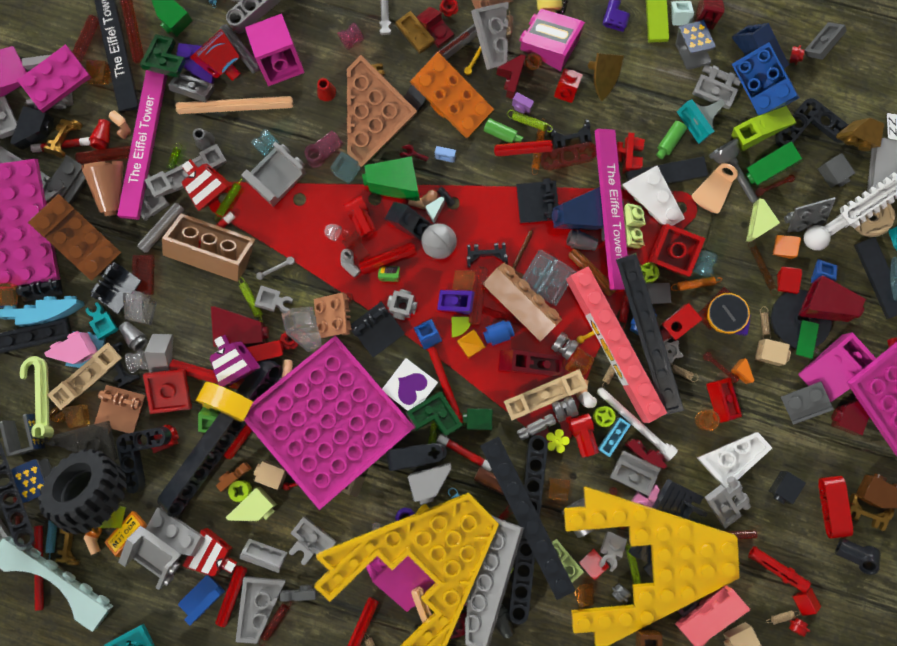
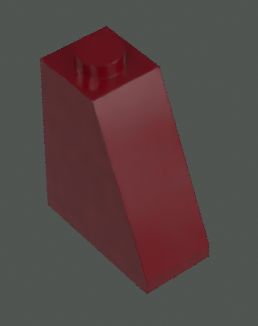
M822 275L812 282L798 315L849 322L863 314L865 309L863 305L866 299Z
M215 306L211 307L213 347L218 348L214 340L223 335H226L230 344L242 342L245 346L264 344L266 339H269L268 327H265L264 323Z

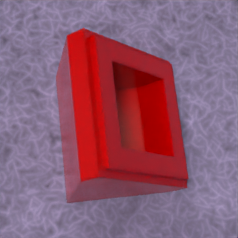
M811 587L805 593L799 592L792 596L802 616L817 614L821 608Z

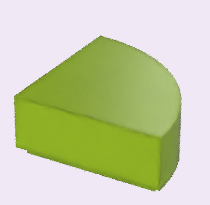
M452 317V338L461 336L468 330L472 317Z

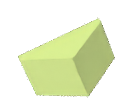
M758 199L753 204L747 242L753 241L780 223L764 199Z

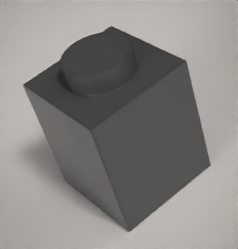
M842 153L818 168L830 188L837 184L839 187L851 181L849 177L855 174Z

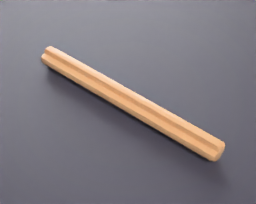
M291 96L210 100L206 103L202 101L177 102L176 111L178 114L283 109L293 107V98Z

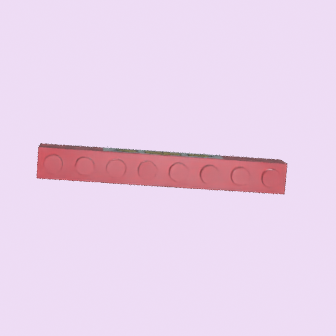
M589 266L566 278L642 423H650L667 414Z

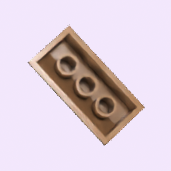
M182 213L162 238L163 256L237 282L246 270L255 244V239ZM199 240H201V248H198Z

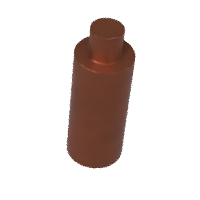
M480 467L474 481L504 495L494 473Z

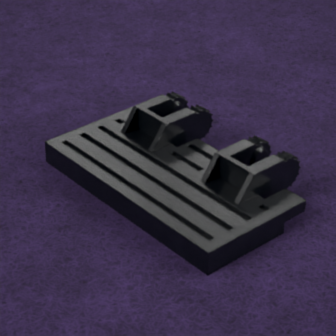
M667 479L652 507L697 523L700 522L690 518L692 512L702 517H706L708 514L701 508L691 504L693 501L700 505L704 498L703 496L670 479ZM651 545L630 547L628 552L632 556L648 563L652 562Z

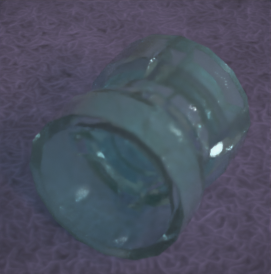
M264 129L259 138H254L251 144L265 157L269 153V149L274 147L273 143L279 142L268 130Z
M701 250L693 272L703 276H713V266L717 263L718 255Z

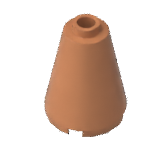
M103 161L84 164V166L81 165L82 172L100 213H104L105 216L117 215L122 194L123 161H112V164Z

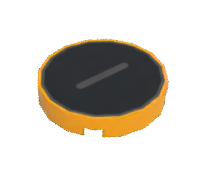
M732 293L716 296L709 304L707 310V319L710 325L716 331L725 334H734L741 331L748 323L750 317L746 301Z

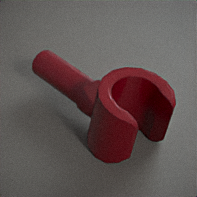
M405 145L402 147L408 152L400 153L402 158L412 156L426 162L428 161L429 157L414 151L413 146Z

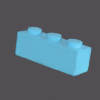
M620 417L617 418L598 447V450L610 457L631 424Z

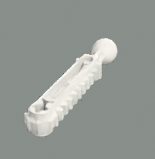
M892 173L890 179L886 177L883 179V183L879 182L876 184V188L871 187L868 189L869 193L866 191L862 193V198L857 196L855 202L850 201L847 203L848 206H842L840 208L841 214L825 226L814 225L809 227L804 234L806 246L812 250L825 249L829 245L833 234L849 225L853 228L858 227L860 222L864 223L866 221V217H872L873 212L876 214L880 212V207L884 209L887 207V203L892 204L895 202L894 198L897 199V174Z

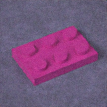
M65 44L17 81L39 110L44 113L92 77Z

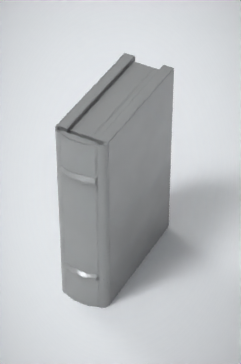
M882 138L881 147L871 149L868 193V189L871 187L876 188V184L879 182L883 183V179L886 177L890 179L892 173L897 174V140Z

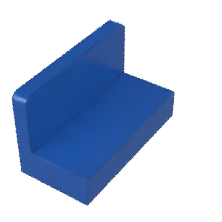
M206 575L178 603L179 607L188 615L184 620L189 626L196 622L225 592L210 575Z

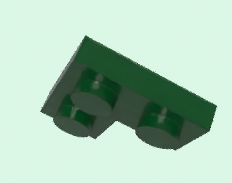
M155 34L140 66L143 70L179 78L186 61L184 57L171 54L176 44L174 38Z
M441 391L406 411V415L416 431L435 421L444 437H447L463 426Z

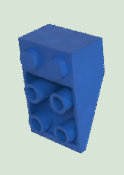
M769 42L732 64L758 116L784 107L800 98Z

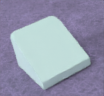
M691 1L671 2L673 25L692 23L694 11Z
M443 197L426 206V212L433 223H435L445 204Z

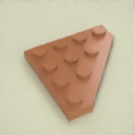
M360 55L347 68V154L363 168L417 114V110Z

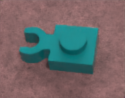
M96 302V312L93 313L90 308H86V313L94 318L89 324L97 338L103 340L119 329L110 313H103V306Z

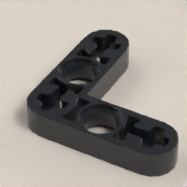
M809 98L792 115L794 119L797 118L802 121V127L797 128L792 125L778 132L775 136L776 144L779 147H783L791 141L794 143L809 123H811L833 141L842 143L844 141L837 139L836 136L848 124L819 101ZM811 105L813 108L805 116L803 113L807 110L808 106ZM822 116L830 119L829 125L821 123ZM789 130L793 132L790 134L786 141L782 140L784 135L787 134Z
M157 427L123 434L117 438L120 467L126 476V491L128 493L134 494L145 488L146 482L140 450L168 444L171 441L172 435L167 427ZM162 434L161 439L155 440V435ZM142 435H145L147 438L146 445H143L141 442ZM133 440V444L126 445V441ZM129 458L134 462L133 468H130L128 465Z

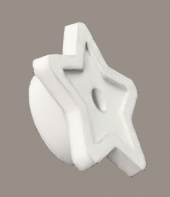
M678 340L672 343H664L670 364L675 358L683 357L678 348Z

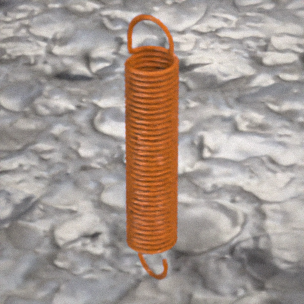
M713 276L678 282L677 287L678 290L682 291L712 286L718 282H716Z

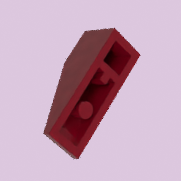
M514 349L500 350L499 371L562 377L564 376L565 358L563 356Z

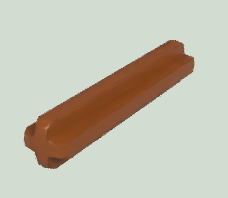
M573 249L569 253V258L581 270L589 266L598 285L607 296H611L616 291L610 290L609 280L578 249Z

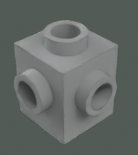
M400 289V292L394 290L393 296H389L387 307H389V311L393 314L394 318L405 320V317L410 318L411 313L415 314L418 302H414L415 297L411 295L412 292ZM401 303H406L407 307L405 309H400L399 305Z

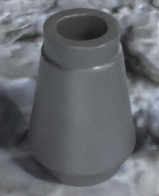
M201 128L193 131L196 146L200 150H205L214 145L215 138L210 132Z
M578 229L570 230L567 237V245L573 249L595 251L598 239Z
M127 321L120 325L119 330L130 349L139 351L147 345L146 335L130 324V322Z

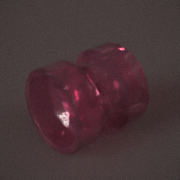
M355 23L349 25L347 30L337 33L347 50L351 49L356 42L360 43L365 40Z

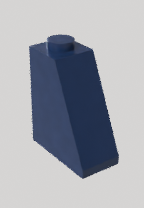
M769 23L746 26L732 36L734 42L745 55L750 54L769 42L783 68L789 65Z
M600 187L554 207L552 212L554 228L598 230L603 228Z

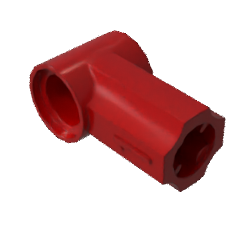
M361 195L343 203L361 238L368 237L376 232V228L368 214V208Z
M587 413L568 419L571 433L576 438L581 457H589L599 453L593 434L594 425L590 415Z

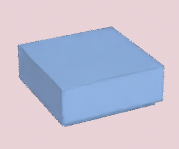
M436 146L435 158L453 163L456 158V150Z

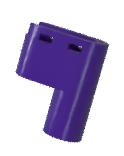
M609 0L602 24L607 28L623 32L624 28L628 25L630 14L619 10L621 0Z

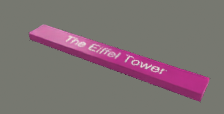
M148 70L145 73L117 214L119 218L140 219L146 188L145 179L148 178L167 75Z
M611 129L595 130L609 286L610 290H625L616 262L617 258L627 256L615 130Z

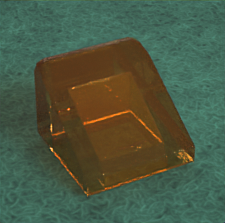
M455 270L452 290L473 291L475 271Z
M12 283L0 284V306L17 305V285Z
M577 348L565 369L571 373L580 369L584 377L595 358Z
M549 477L547 498L568 501L570 480Z

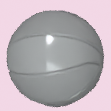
M437 223L429 226L423 232L421 244L427 255L432 258L443 259L454 252L457 238L449 226Z

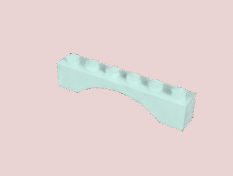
M12 536L3 538L0 542V569L4 572H29L49 580L67 598L72 608L74 619L92 632L99 627L113 607L107 597L103 595L98 596L92 591L91 586L85 583L81 584L75 580L76 577L72 573L59 569L56 562L50 559L46 560L40 556L41 552L37 549L32 548L28 551H20L16 548ZM19 538L18 543L23 544L24 541Z

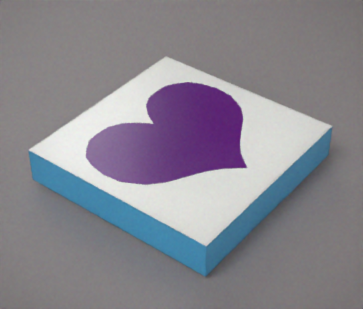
M405 358L382 390L406 410H410L425 401L438 382Z

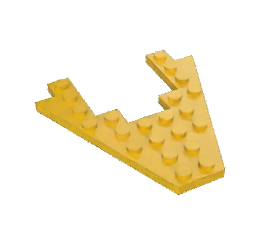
M584 487V507L564 508L566 532L629 526L631 547L651 545L653 583L632 584L633 605L571 610L573 633L594 632L595 646H609L739 579L738 541L734 534L589 487Z
M466 493L319 552L316 558L329 571L314 584V587L330 602L377 556L391 570L409 556L435 582L421 596L422 601L434 613L400 646H447L499 523L470 493Z

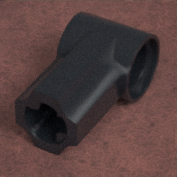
M844 538L839 540L835 549L836 555L858 564L859 569L865 574L873 575L879 572L881 559L879 549L873 546L862 547Z

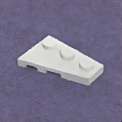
M658 166L621 185L661 225L670 224L673 226L685 219Z
M755 432L699 456L697 459L727 489L728 477L733 476L738 480L767 454L772 447L758 432Z

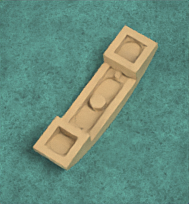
M106 343L90 360L68 379L55 387L47 396L60 410L64 409L102 378L122 357L109 343Z
M579 369L504 401L511 420H514L583 391L588 387Z

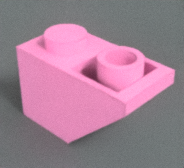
M76 331L69 334L67 340L52 344L50 346L51 349L44 354L46 357L67 363L82 364L91 359L98 350L88 333Z

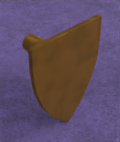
M597 53L596 62L590 61L588 63V68L594 70V85L600 101H603L615 86L624 56Z

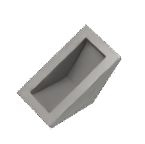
M152 334L144 352L149 373L169 370L173 351L172 334Z

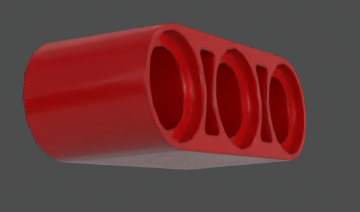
M843 476L819 478L818 487L824 526L828 538L852 536L853 524L845 479Z

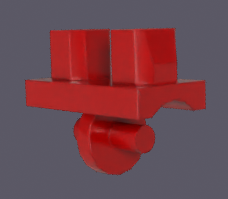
M628 133V137L625 138L624 148L623 142H617L618 163H621L622 157H624L622 173L642 168L643 157H634L633 151H643L644 139L634 137L635 133Z

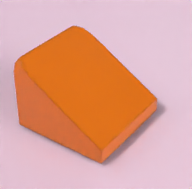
M777 235L773 255L789 259L796 258L801 238Z
M740 359L731 369V372L743 383H753L754 378L747 359Z

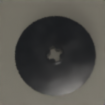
M799 290L798 294H783L776 300L771 311V324L775 334L783 343L789 344V347L797 349L802 324L801 320H798L797 317L800 316L798 314L807 296L808 291ZM801 316L805 321L819 324L815 347L823 343L830 333L832 320Z

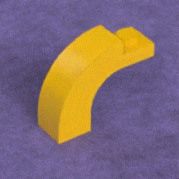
M205 382L195 400L209 410L210 408L218 410L241 422L246 417L253 401L229 389L210 382Z

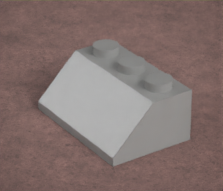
M451 463L411 473L408 476L414 502L420 501V504H425L433 501V498L437 495L451 470Z

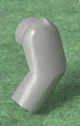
M350 249L342 250L341 266L356 278L361 270L354 264V254Z

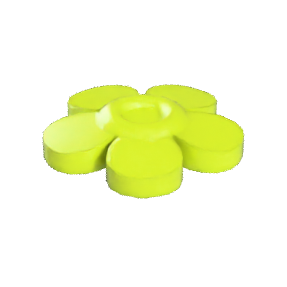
M557 429L555 435L552 432L547 434L546 439L552 441L548 443L550 451H553L555 448L558 453L565 451L564 445H568L570 439L567 436L562 437L564 435L563 430Z

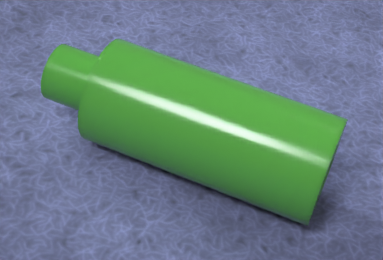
M491 118L487 120L483 130L508 143H519L523 140V137L517 134V130Z
M680 121L674 122L657 147L659 151L656 156L663 159L665 155L671 154L687 130L685 124Z

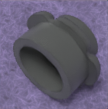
M618 583L615 587H612L614 591L612 595L619 602L622 603L623 600L629 601L628 598L631 596V593L623 585Z

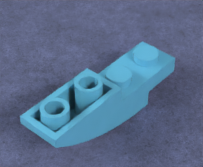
M46 296L44 300H36V305H24V309H17V306H4L3 309H0V319H15V325L22 327L43 324L63 319L75 313L84 306V302L78 300L76 296H64V299L57 300V297Z

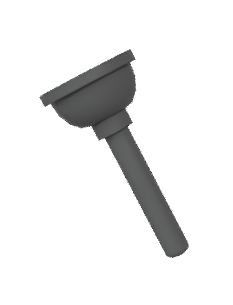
M734 139L713 151L709 157L710 159L713 158L718 164L727 163L735 167L738 171V182L750 202L755 203L758 197L738 165L739 161L736 157L739 155V140Z

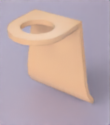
M727 163L720 164L691 195L693 200L703 209L712 213H719L732 182L738 176L737 169ZM723 168L730 169L733 175L726 174Z

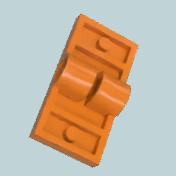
M439 52L410 81L431 103L430 105L434 111L441 117L446 118L465 138H468L494 110Z

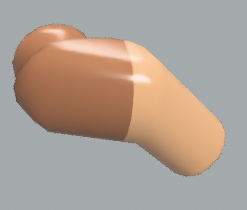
M111 111L109 119L120 127L117 134L122 139H126L128 135L130 136L131 130L125 118L118 112Z
M430 190L420 198V201L409 200L408 205L426 209L428 204L437 200L438 194L434 190Z

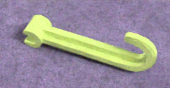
M32 356L27 358L20 368V378L26 379L29 366L33 364L35 367V425L31 429V435L40 439H44V436L52 438L54 429L49 426V397L47 396L49 394L48 365L44 359Z

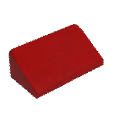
M281 340L247 347L256 361L282 356L284 348Z
M731 377L706 384L718 423L742 417Z

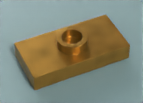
M411 11L395 22L398 29L419 54L435 43V39Z

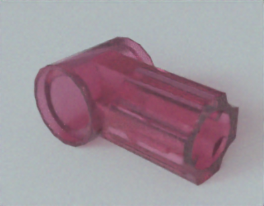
M331 130L315 144H310L305 148L304 153L308 164L311 167H320L328 156L343 145V142ZM313 153L319 154L316 159H312L310 156Z

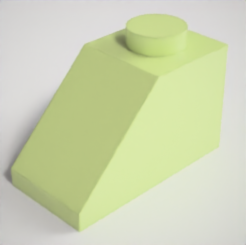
M258 487L226 518L228 521H259L263 518L267 520L275 512L273 508L277 504L261 487Z

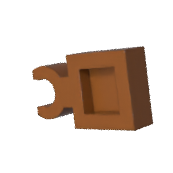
M244 462L231 473L229 471L219 478L220 482L216 487L220 492L228 490L233 482L241 479L244 474L252 469L251 466Z

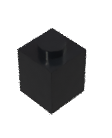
M780 471L769 492L774 495V500L783 505L785 503L794 504L806 483L788 471Z

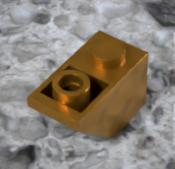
M873 118L853 121L840 131L836 138L844 141L846 145L858 147L860 151H870L871 148L881 147L884 123Z

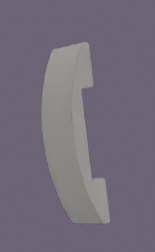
M217 144L199 152L200 156L192 159L197 167L207 163L215 170L227 162ZM180 165L166 173L161 171L145 179V182L154 198L183 189L182 181L189 175Z

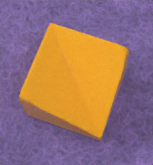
M475 330L457 340L468 359L485 348Z

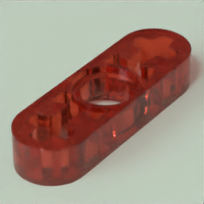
M586 142L553 149L552 152H544L541 156L540 164L545 170H554L591 162L597 155L596 145ZM586 148L589 151H593L590 157L587 154H581L580 159H578L577 150H579V153L585 152ZM568 151L572 152L574 159L566 161L563 158V154ZM557 154H560L559 159L553 160L552 165L545 162L547 156H550V159H555L558 156Z

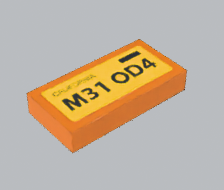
M132 511L122 522L121 528H117L104 543L116 557H120L127 538L139 526L146 528L148 525L137 512Z

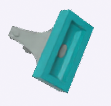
M691 99L677 111L698 144L715 132L712 124L713 118L721 112V108L725 103L720 99L709 106H700Z

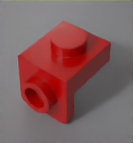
M564 68L554 97L572 103L583 74Z

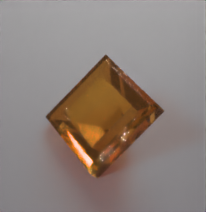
M593 583L579 585L574 593L579 607L593 605Z

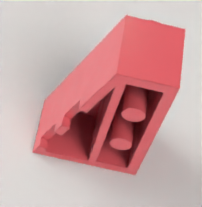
M724 586L706 595L698 602L699 606L684 618L681 617L675 625L694 646H703L714 635L750 611V608L732 588Z

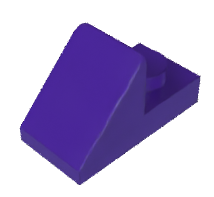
M440 290L437 310L469 315L472 312L475 292Z

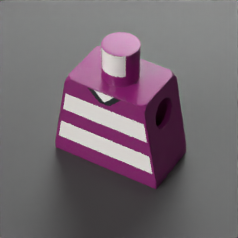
M226 335L214 340L219 351L210 356V361L219 386H231L261 368L242 342L230 344Z

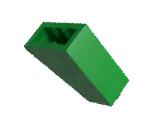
M791 141L747 167L749 172L746 176L751 184L756 183L759 186L798 165L803 160Z
M412 156L364 165L363 183L364 186L368 185L370 193L420 201Z

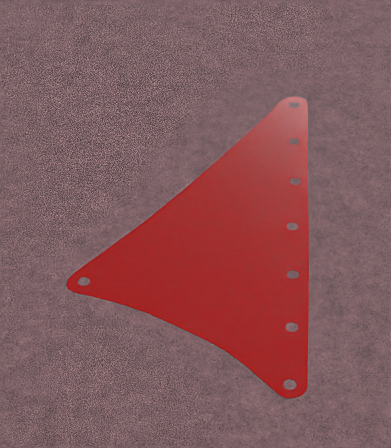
M230 182L232 186L225 191L231 196L230 203L222 205L217 198L208 205L210 210L221 218H224L231 212L236 217L230 222L231 224L249 233L287 258L293 257L295 263L338 291L344 292L349 298L368 310L382 302L389 311L387 303L389 296H393L394 290L400 292V289L412 292L411 295L415 297L414 302H418L415 314L411 313L410 318L405 317V320L394 318L405 332L404 335L423 347L414 327L432 319L442 339V342L432 346L436 348L440 360L506 412L508 410L504 401L560 377L499 371L500 350L514 349L562 356V353L559 351L555 352L551 349L561 332L567 334L570 340L577 341L578 336H584L593 331L566 281V278L581 270L568 256L573 248L567 245V237L570 230L576 229L554 228L553 221L520 223L517 187L417 185L419 198L426 195L430 190L437 192L441 186L451 197L458 198L460 202L457 210L449 209L445 202L435 223L430 219L426 209L408 205L409 200L380 195L381 202L375 206L371 205L368 198L372 193H370L368 185L364 186V184L297 183L273 207L247 182ZM557 187L558 206L592 191L594 188ZM621 189L622 201H624L623 212L626 204L639 205L644 212L646 224L640 227V230L643 234L645 246L639 249L627 247V255L637 253L640 265L642 266L648 263L662 225L627 190ZM671 191L676 202L686 204L687 210L683 214L685 219L673 225L684 229L696 217V202L686 192ZM298 193L306 196V202L301 206L293 202L294 196ZM360 195L368 208V214L376 228V232L364 238H361L358 234L353 220L350 219L343 203ZM393 202L408 205L432 224L438 223L449 226L457 238L454 252L443 259H436L427 255L420 240L397 229L384 219ZM601 229L580 230L598 239V245L595 251L578 250L609 280L605 241H601ZM532 230L531 238L515 271L524 274L522 279L528 282L530 288L536 294L544 298L545 303L550 308L555 309L559 313L562 320L541 341L527 328L511 323L515 336L510 337L511 339L492 346L491 343L487 344L483 334L486 331L485 327L503 320L494 318L497 316L481 313L483 307L504 312L501 314L515 317L483 285L495 269L504 262L495 256H485L477 258L470 264L471 268H467V245L470 244L471 251H474V244H478L479 250H494V243H498L499 249H502V243L505 242L508 265L512 267L528 232ZM413 242L416 248V253L383 265L400 267V281L398 282L380 281L378 278L380 267L366 273L360 272L354 278L341 266V252L346 248L352 250L354 264L359 269L360 262ZM440 290L474 291L472 312L466 315L459 312L437 310ZM616 290L611 296H607L603 292L615 316L621 308L625 290ZM401 303L399 305L400 309H405L407 307L406 303ZM452 317H472L468 330L461 336L452 338ZM475 330L485 348L468 359L457 340ZM595 334L585 339L582 344L579 343L568 360L565 358L564 376L580 369L583 378L587 380L595 356L601 346ZM575 393L571 397L578 410L580 401L577 399V393ZM552 403L516 418L526 428L527 425L541 418L544 419L549 414H552L555 420L559 422L552 408ZM571 416L559 422L561 430L564 432L562 437L567 436L569 439L572 433L568 419L574 418ZM548 426L535 435L543 436L546 439L549 433Z

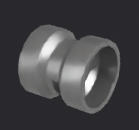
M561 332L551 349L555 352L559 351L568 360L579 343L575 340H570L567 334Z
M571 396L565 398L562 402L552 403V408L559 422L564 421L566 417L579 415L576 404Z

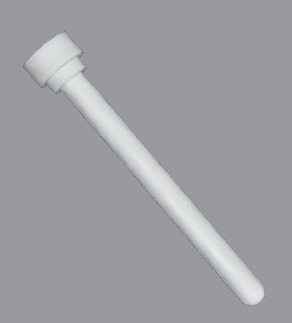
M604 388L597 390L599 396L660 450L659 452L665 457L666 462L674 457L678 450L672 444L663 443Z

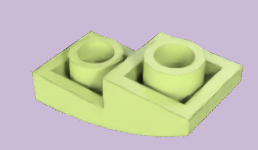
M626 204L623 212L626 245L629 248L639 249L645 246L643 234L640 230V227L646 224L644 212L639 205Z
M555 539L552 544L573 583L584 572L560 542Z

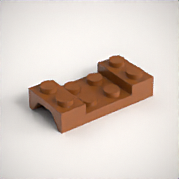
M59 194L28 221L38 233L47 239L91 281L121 253Z

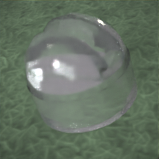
M329 224L325 227L324 233L328 239L336 241L341 234L342 228L336 224Z

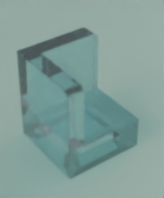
M342 151L330 167L334 175L348 184L352 182L360 170L358 161Z

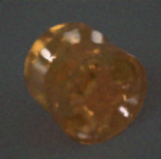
M703 410L696 415L695 422L701 430L711 431L719 426L720 418L713 410Z

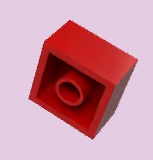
M663 224L648 263H653L674 273L690 277L706 238L670 224Z

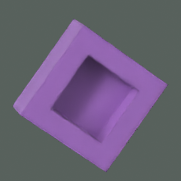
M518 92L515 94L512 106H514L516 111L529 115L533 109L534 101Z

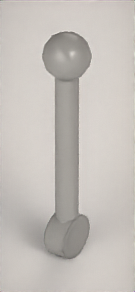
M288 257L285 262L263 273L258 272L256 274V278L258 280H262L264 276L269 273H272L288 264L293 265L295 263V259L293 257Z

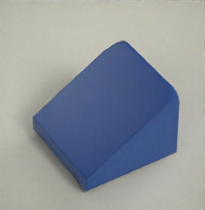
M818 259L811 277V283L822 275L835 282L837 279V265Z
M432 319L414 327L424 349L442 342Z

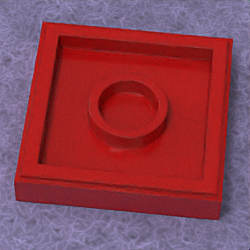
M185 369L143 374L150 414L190 410L192 408Z

